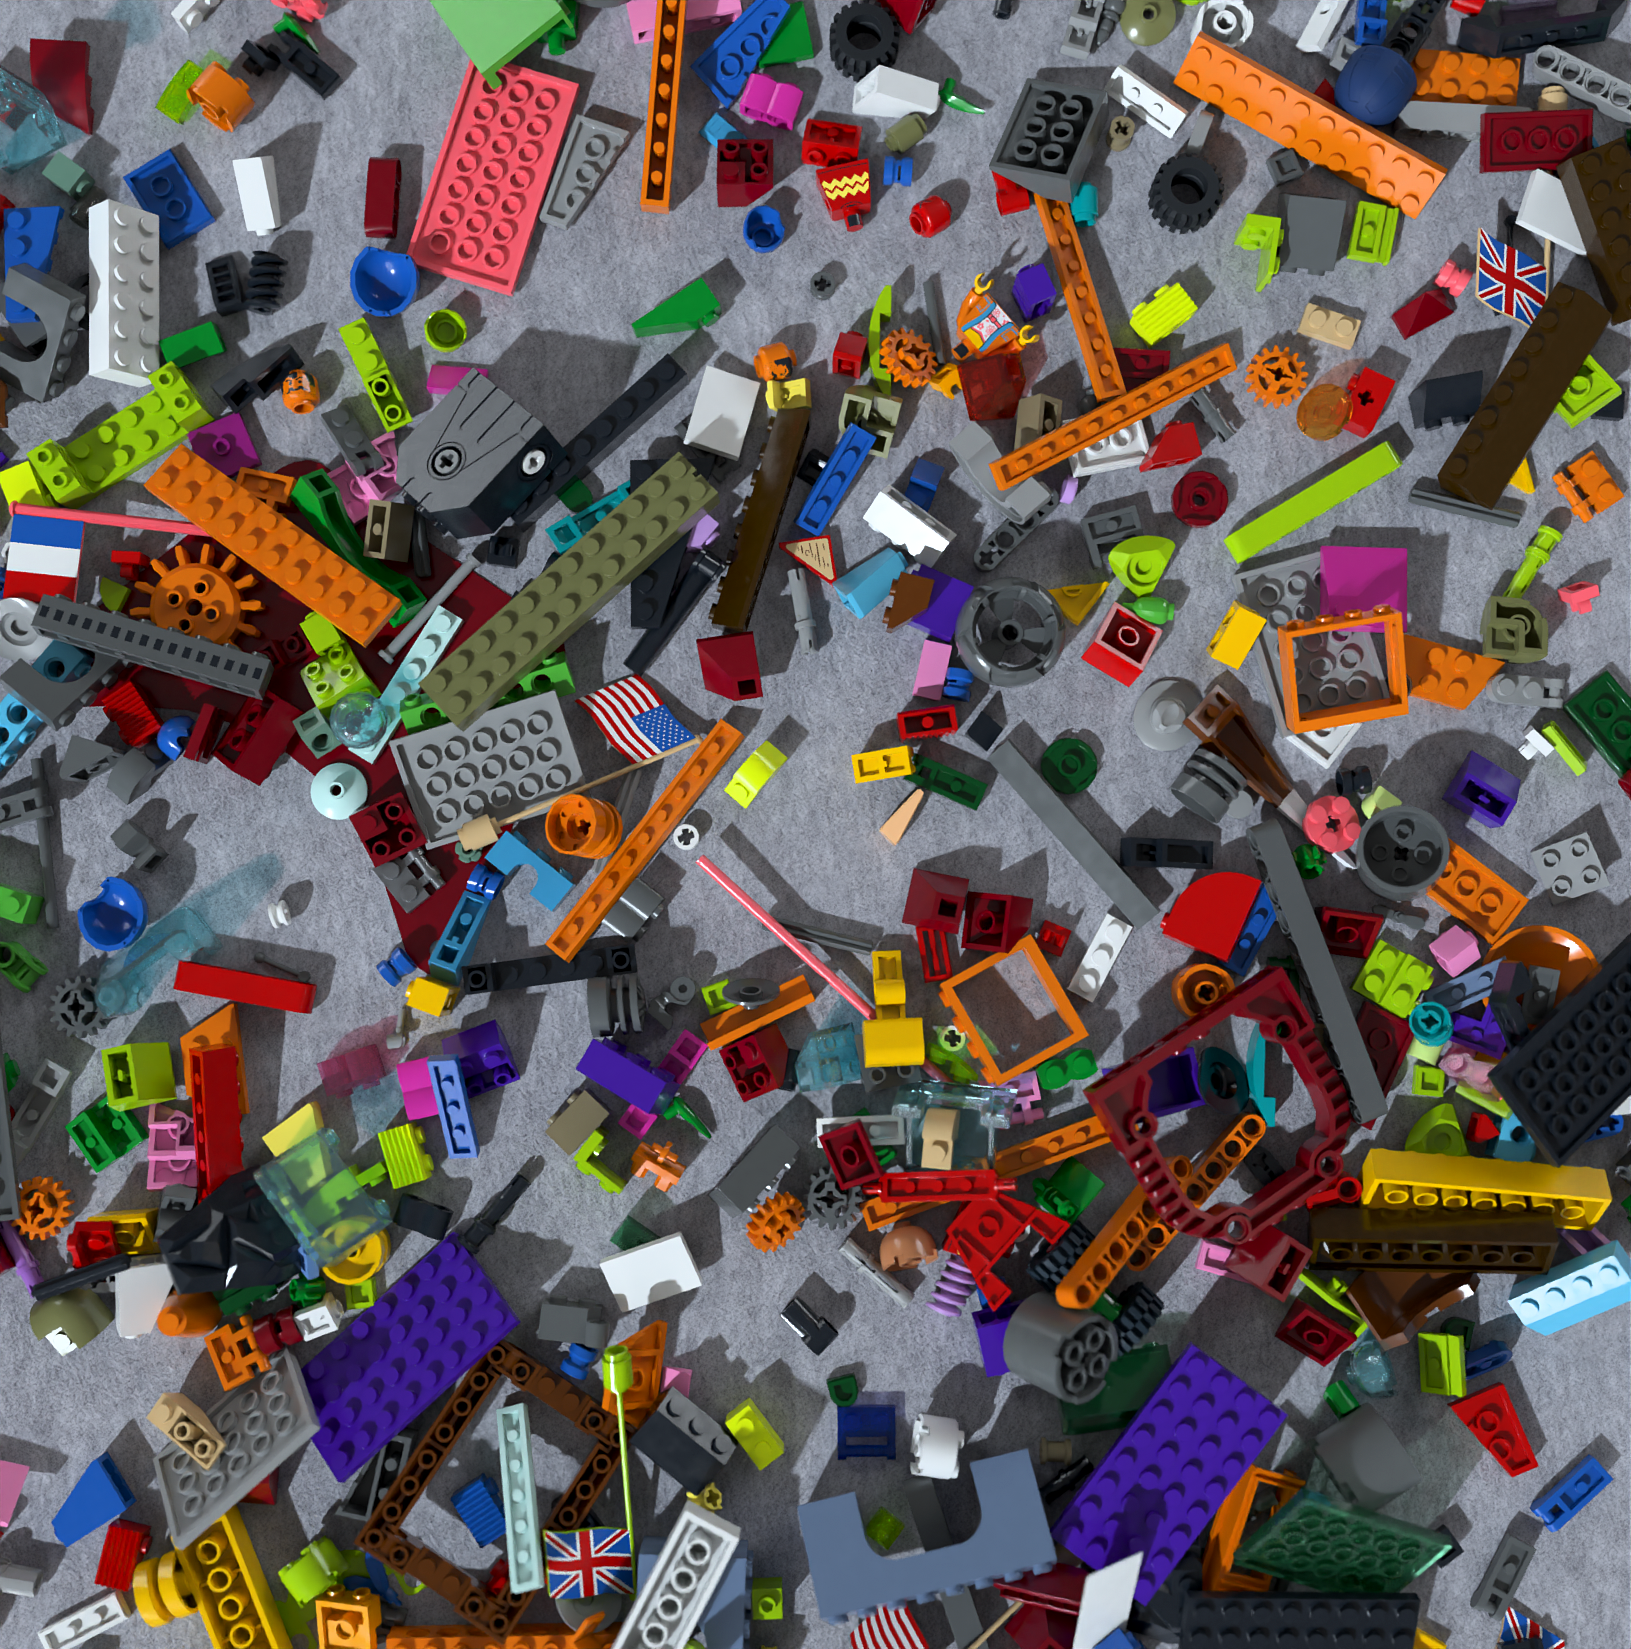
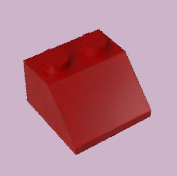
M1114 602L1092 635L1081 659L1125 686L1130 687L1144 671L1163 630Z

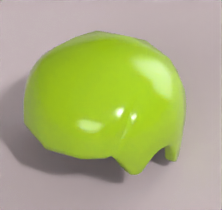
M449 309L436 310L425 321V338L433 349L442 353L458 350L466 340L467 326L465 320L457 312Z

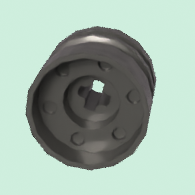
M1200 748L1194 754L1196 761L1190 760L1187 763V767L1194 774V777L1183 772L1180 773L1169 787V790L1190 810L1202 818L1217 824L1229 810V805L1222 796L1233 800L1237 799L1239 796L1237 790H1244L1247 786V780L1225 759Z
M638 973L630 974L629 987L626 985L624 975H618L617 988L613 989L608 976L588 978L587 1006L593 1038L613 1036L615 1023L620 1022L624 1035H628L630 1032V1021L633 1023L635 1034L644 1033L646 998Z

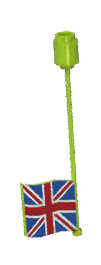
M613 1345L604 1350L602 1371L604 1387L617 1395L627 1528L593 1527L566 1532L543 1529L548 1592L552 1598L575 1599L615 1593L629 1594V1598L632 1601L637 1599V1574L622 1395L623 1392L633 1385L632 1356L626 1346Z

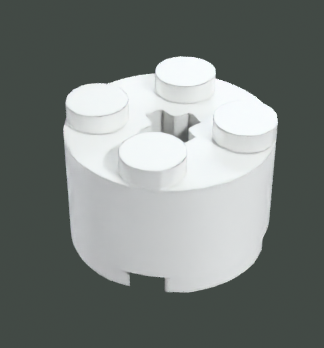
M1210 0L1204 3L1198 12L1191 30V44L1193 45L1198 33L1202 31L1241 53L1253 29V15L1250 9L1248 11L1243 5L1244 1Z
M920 1413L918 1416L921 1421H915L911 1438L910 1453L915 1455V1462H910L911 1473L913 1475L947 1480L957 1478L959 1472V1461L956 1460L958 1449L963 1448L964 1431L959 1430V1423L954 1418Z

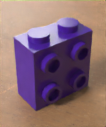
M921 564L919 571L913 569L911 574L933 579L934 584L927 612L907 625L950 643L955 631L959 611L971 595L974 586Z
M1025 1299L1000 1305L995 1312L991 1308L971 1312L980 1356L987 1378L1011 1372L1004 1359V1337L1012 1315Z

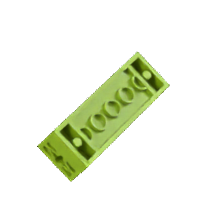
M170 361L148 375L147 377L154 386V390L65 447L50 438L26 453L57 502L69 509L82 507L188 439L187 433L216 421L188 376L178 366Z

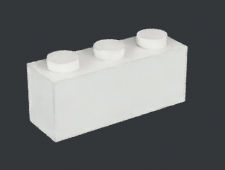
M890 484L880 491L863 517L869 522L868 524L873 530L884 533L896 547L905 549L912 554L917 563L930 568L941 559L957 536Z

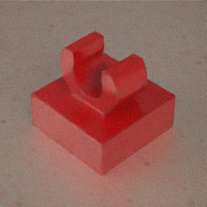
M112 550L111 562L121 567V578H126L127 581H138L139 568H149L150 557L142 552Z
M1044 920L1035 942L1039 949L1061 957L1071 930Z

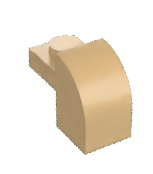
M934 1106L928 1108L922 1133L924 1143L921 1167L952 1170L955 1139H958L961 1109Z

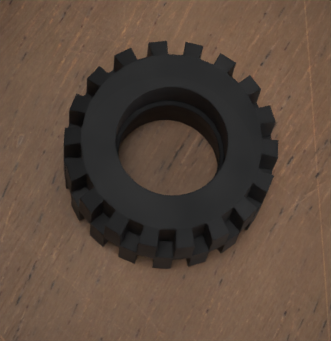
M857 0L852 1L851 7L844 5L841 8V14H835L834 23H831L829 50L831 61H835L837 71L843 70V76L847 79L850 75L853 76V81L859 82L860 78H864L878 65L891 68V65H895L897 60L900 35L895 15L890 16L891 10L885 7L882 9L880 2L875 1L873 5L869 4V0H863L862 4H858ZM868 33L875 36L879 44L872 49L862 50L854 47L849 40L856 34Z
M1180 153L1177 160L1172 156L1167 160L1166 164L1163 163L1160 166L1148 193V198H1150L1148 206L1149 209H1154L1151 215L1154 220L1160 219L1158 225L1162 228L1167 225L1172 233L1176 229L1180 230V234H1186L1188 229L1193 233L1198 231L1200 226L1202 228L1205 227L1214 216L1223 198L1224 184L1220 183L1223 179L1221 172H1215L1217 166L1214 162L1209 165L1207 157L1203 156L1202 159L1197 158V153H1191L1190 157H1186V153ZM1176 184L1190 185L1197 191L1200 201L1193 204L1183 203L1173 195L1171 187Z

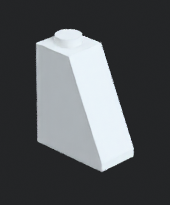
M878 65L855 85L852 112L894 118H904L908 114L913 115L917 113L925 120L936 112L939 107V83Z
M273 156L232 160L247 231L256 230L257 236L274 234L273 228L280 227L281 220Z
M162 1254L131 1258L130 1269L115 1274L116 1327L120 1337L134 1339L141 1337L143 1334L151 1333L173 1284Z

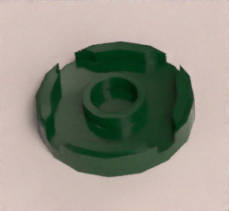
M1075 738L1059 739L1049 745L1043 753L1040 763L1041 775L1056 792L1066 795L1076 794L1089 787L1095 779L1097 758L1092 748L1082 740Z

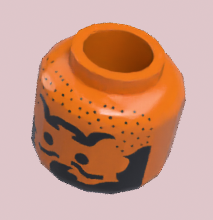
M783 342L761 346L758 349L757 355L753 357L757 376L759 378L763 377L766 382L790 378L793 373V367L797 366L794 350H789Z
M301 369L293 370L283 377L281 391L284 405L296 414L312 412L320 403L316 377Z

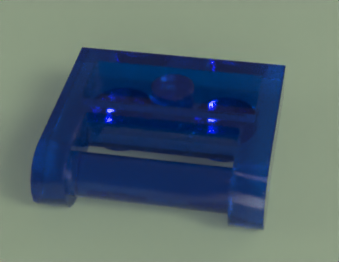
M895 1404L850 1405L848 1407L837 1405L838 1460H846V1457H887V1460H896ZM846 1437H886L887 1445H846Z

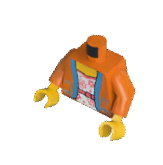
M985 272L976 276L974 280L975 287H972L963 300L956 319L958 326L956 335L961 342L951 351L960 363L972 354L981 364L986 361L991 363L1010 361L1026 348V343H1035L1040 338L1036 334L1029 339L1028 331L1034 326L1026 325L1020 330L988 292L985 295L983 294V291L992 288L994 285L993 279L988 282L986 287L982 285L981 278L985 275Z

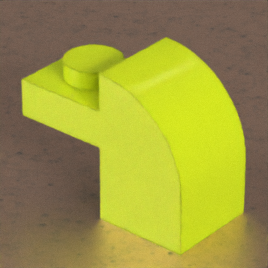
M766 740L737 770L733 776L734 778L724 791L746 809L762 788L777 774L788 758Z

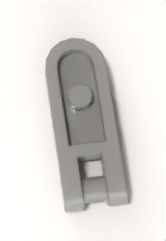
M1499 674L1491 677L1486 683V694L1493 702L1545 709H1563V699H1561V689H1564L1565 682L1563 679ZM1544 689H1549V698H1543Z

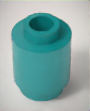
M1081 182L1073 203H1070V212L1076 227H1089L1096 224V218L1098 217V188L1092 186L1090 182Z

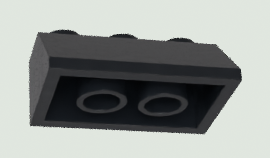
M673 1386L657 1396L628 1440L694 1496H698L722 1470L739 1444L733 1435Z

